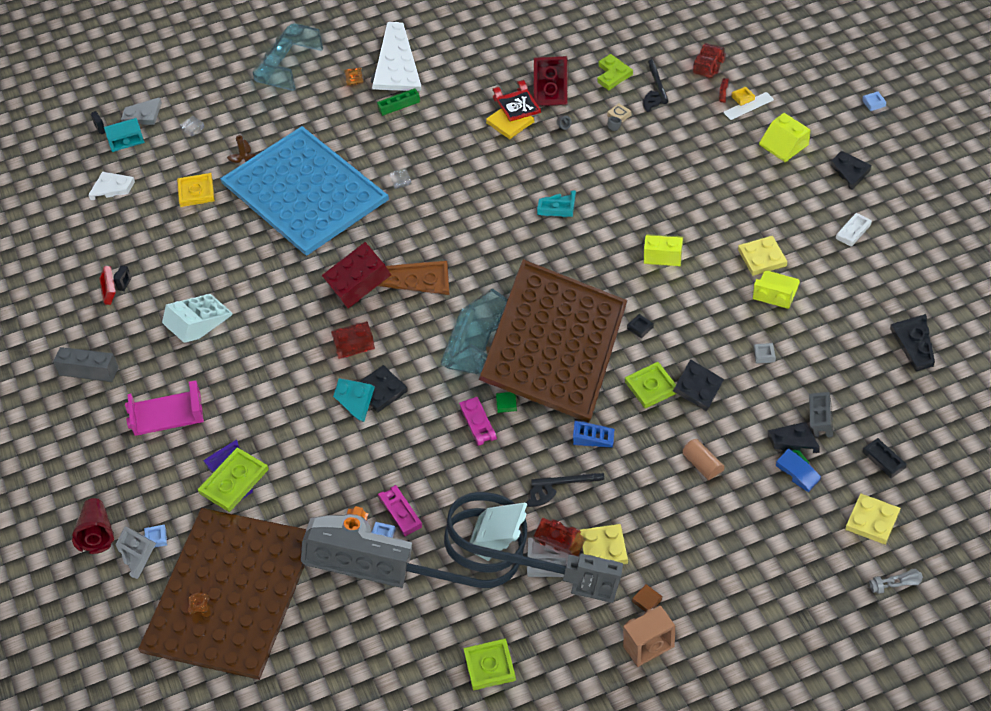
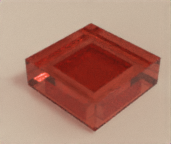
M727 78L722 79L719 92V101L726 103L729 79Z

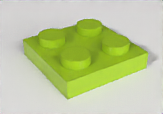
M659 362L625 377V383L645 409L677 394L673 392L676 384Z
M506 638L463 648L473 691L516 681Z

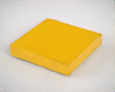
M500 109L488 117L486 123L508 139H511L534 123V117L528 116L510 122L503 110Z
M211 173L177 179L180 207L215 201Z

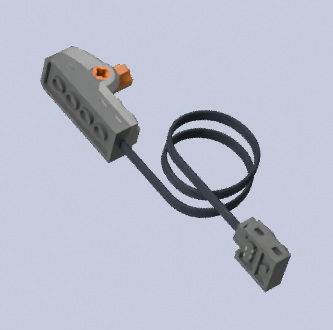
M489 492L466 494L458 498L451 505L444 534V545L447 553L455 562L474 571L498 572L515 563L509 572L499 578L482 580L409 563L412 542L370 533L371 527L367 521L369 513H366L363 508L357 506L353 509H348L346 515H324L310 518L302 541L301 562L305 566L400 588L404 586L407 572L477 588H493L509 581L515 575L519 566L525 565L564 574L563 581L573 583L571 594L610 603L614 602L623 568V563L581 553L580 557L568 555L566 566L523 556L527 538L526 519L521 524L522 533L520 532L517 539L519 548L514 554L478 546L464 540L456 533L453 525L468 517H479L486 509H467L452 517L458 507L471 501H490L503 506L515 504L512 500L502 495ZM448 534L458 546L466 551L503 561L495 564L471 561L453 549Z

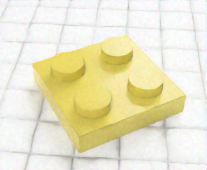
M773 236L738 245V251L752 276L761 274L764 271H772L787 266V260Z
M860 493L845 530L886 545L901 508Z
M621 524L580 530L583 554L628 564Z

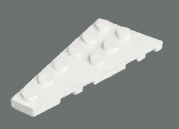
M387 22L372 89L409 91L415 88L417 91H420L421 83L404 24Z

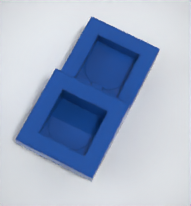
M787 449L776 461V467L792 476V482L807 492L821 479V476L805 460L790 449Z

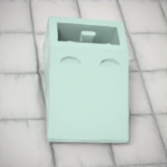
M206 294L166 304L162 323L180 340L186 343L200 339L231 317L233 313L213 295Z
M518 503L487 508L478 517L470 543L499 551L507 549L512 541L515 542L520 535L519 526L525 520L527 504ZM477 555L487 561L491 559L490 557Z

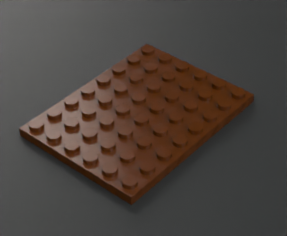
M523 259L479 380L589 423L628 300Z
M201 508L138 648L140 653L260 680L305 566L301 562V552L306 529Z

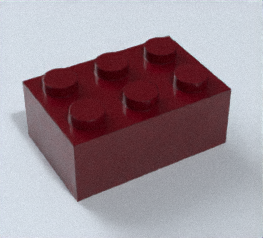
M366 242L322 274V277L348 309L391 276L385 264Z

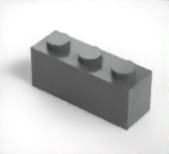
M64 347L59 348L53 361L59 376L113 382L119 368L113 353Z

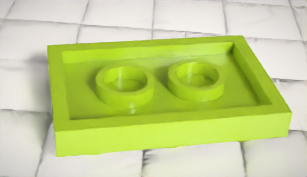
M237 447L198 488V492L221 508L231 512L269 470L268 465Z

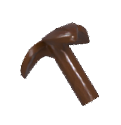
M241 135L236 136L239 154L229 155L227 159L231 162L240 163L242 159L247 162L256 155L249 154L251 152L249 143L243 140Z

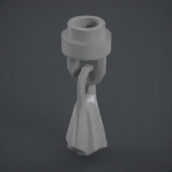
M910 569L903 574L891 576L888 579L882 580L880 576L873 577L869 584L872 593L881 594L884 593V588L919 585L922 582L923 576L917 569ZM895 579H899L900 582L895 583Z

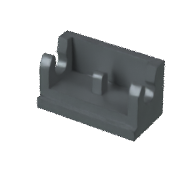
M830 393L809 394L810 428H813L816 437H819L820 431H825L828 438L833 437Z

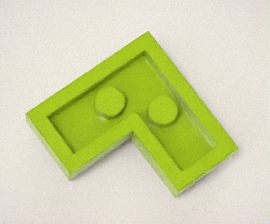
M612 54L598 61L599 67L606 72L597 77V83L608 91L633 75V69Z

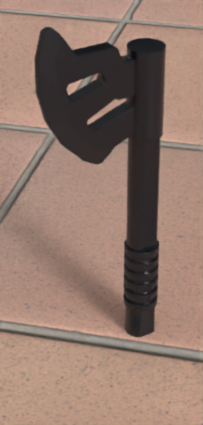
M653 59L649 60L648 64L658 91L651 90L646 94L643 106L647 112H650L651 108L659 106L661 102L663 104L669 102Z
M604 473L531 479L533 489L530 490L531 499L526 504L528 507H536L549 502L557 493L551 485L605 480ZM542 486L545 487L548 493L547 495H545L542 491ZM537 493L539 494V497H540L539 500L536 499V495H535V494H537Z

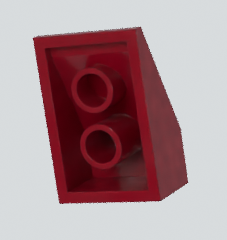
M567 56L534 58V100L537 105H568L569 62Z

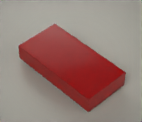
M104 266L99 277L104 304L111 305L116 291L111 266Z

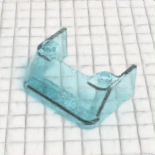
M295 23L290 24L275 39L253 70L254 80L295 91L292 69L279 66L280 62L293 44L322 51L323 45L320 29Z
M492 288L460 312L442 357L441 365L451 370L472 374L481 373L487 358V354L484 351L491 332L498 328L508 300L506 297Z

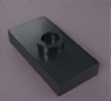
M879 438L869 443L862 450L890 478L903 471L907 466Z

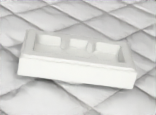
M855 213L836 234V239L852 247L871 226L872 220Z

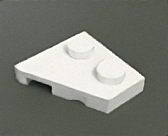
M102 172L90 191L89 198L90 200H96V196L105 195L108 198L115 195L128 194L135 183L134 177Z

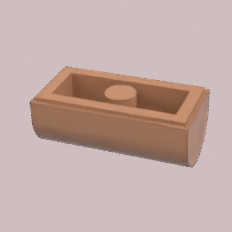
M693 439L685 445L683 455L708 481L724 471V465L698 439Z

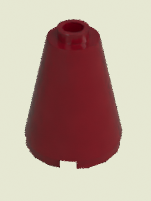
M91 498L84 502L72 533L73 545L81 552L86 550L89 551V554L102 553L111 547V543L114 542V532L104 503L97 498Z

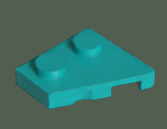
M576 190L570 191V195L561 197V194H556L551 197L540 198L537 215L573 217Z
M339 378L333 397L359 421L364 422L375 386Z

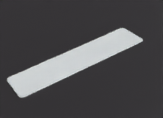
M765 92L755 97L754 101L742 106L737 105L724 111V114L732 120L774 99Z

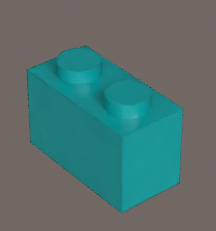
M137 118L104 127L112 152L145 143Z

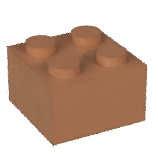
M662 606L647 610L644 615L637 619L629 620L623 626V647L637 667L675 647V624Z

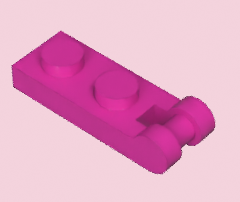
M478 397L460 402V409L477 445H483L488 440H497L496 433Z
M396 485L390 487V490L385 493L382 491L377 494L380 502L384 505L404 537L422 528L421 521Z

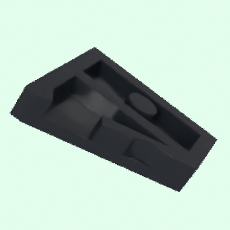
M842 150L831 161L833 169L839 173L842 180L845 179L848 182V187L851 190L871 171L872 166Z
M807 422L768 430V437L774 449L801 451V448L813 449V453H820V446Z

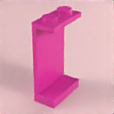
M197 381L189 382L190 392L136 403L132 394H128V402L125 403L127 414H129V417L126 418L128 429H132L134 436L204 422L201 394Z

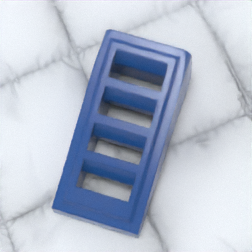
M575 421L573 445L613 447L615 429ZM604 434L608 435V440H604Z

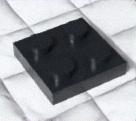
M690 359L673 392L707 411L724 379Z
M384 365L359 381L375 386L370 406L376 412H380L408 392L407 386Z

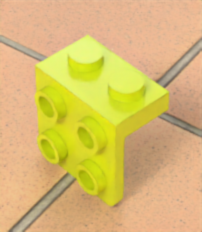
M764 271L761 279H756L754 283L753 299L789 309L800 281L793 277Z

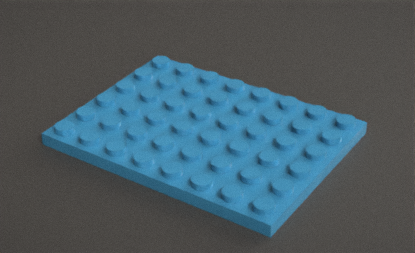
M303 126L220 178L224 186L306 256L389 200L388 194Z

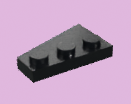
M924 314L891 324L890 330L914 370L917 372L934 367L935 359L932 343H930L927 315Z

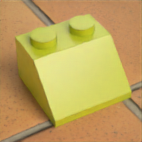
M783 113L772 121L759 145L782 161L787 162L809 145L811 130L786 113Z
M647 234L644 245V264L681 266L683 236Z

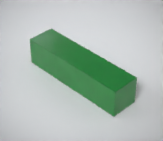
M415 88L377 102L378 110L382 116L419 103L420 95Z

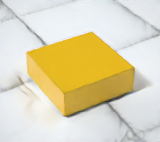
M747 87L731 92V97L740 106L755 100V95Z

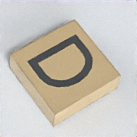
M619 103L607 112V116L618 117L623 122L631 116V111Z

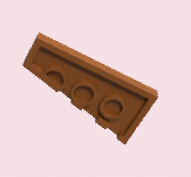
M437 261L386 266L391 276L378 285L380 287L450 295L448 262Z

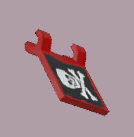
M524 80L517 81L519 85L517 92L502 95L500 87L492 88L495 94L493 95L494 101L498 102L510 122L541 113V109L528 91Z

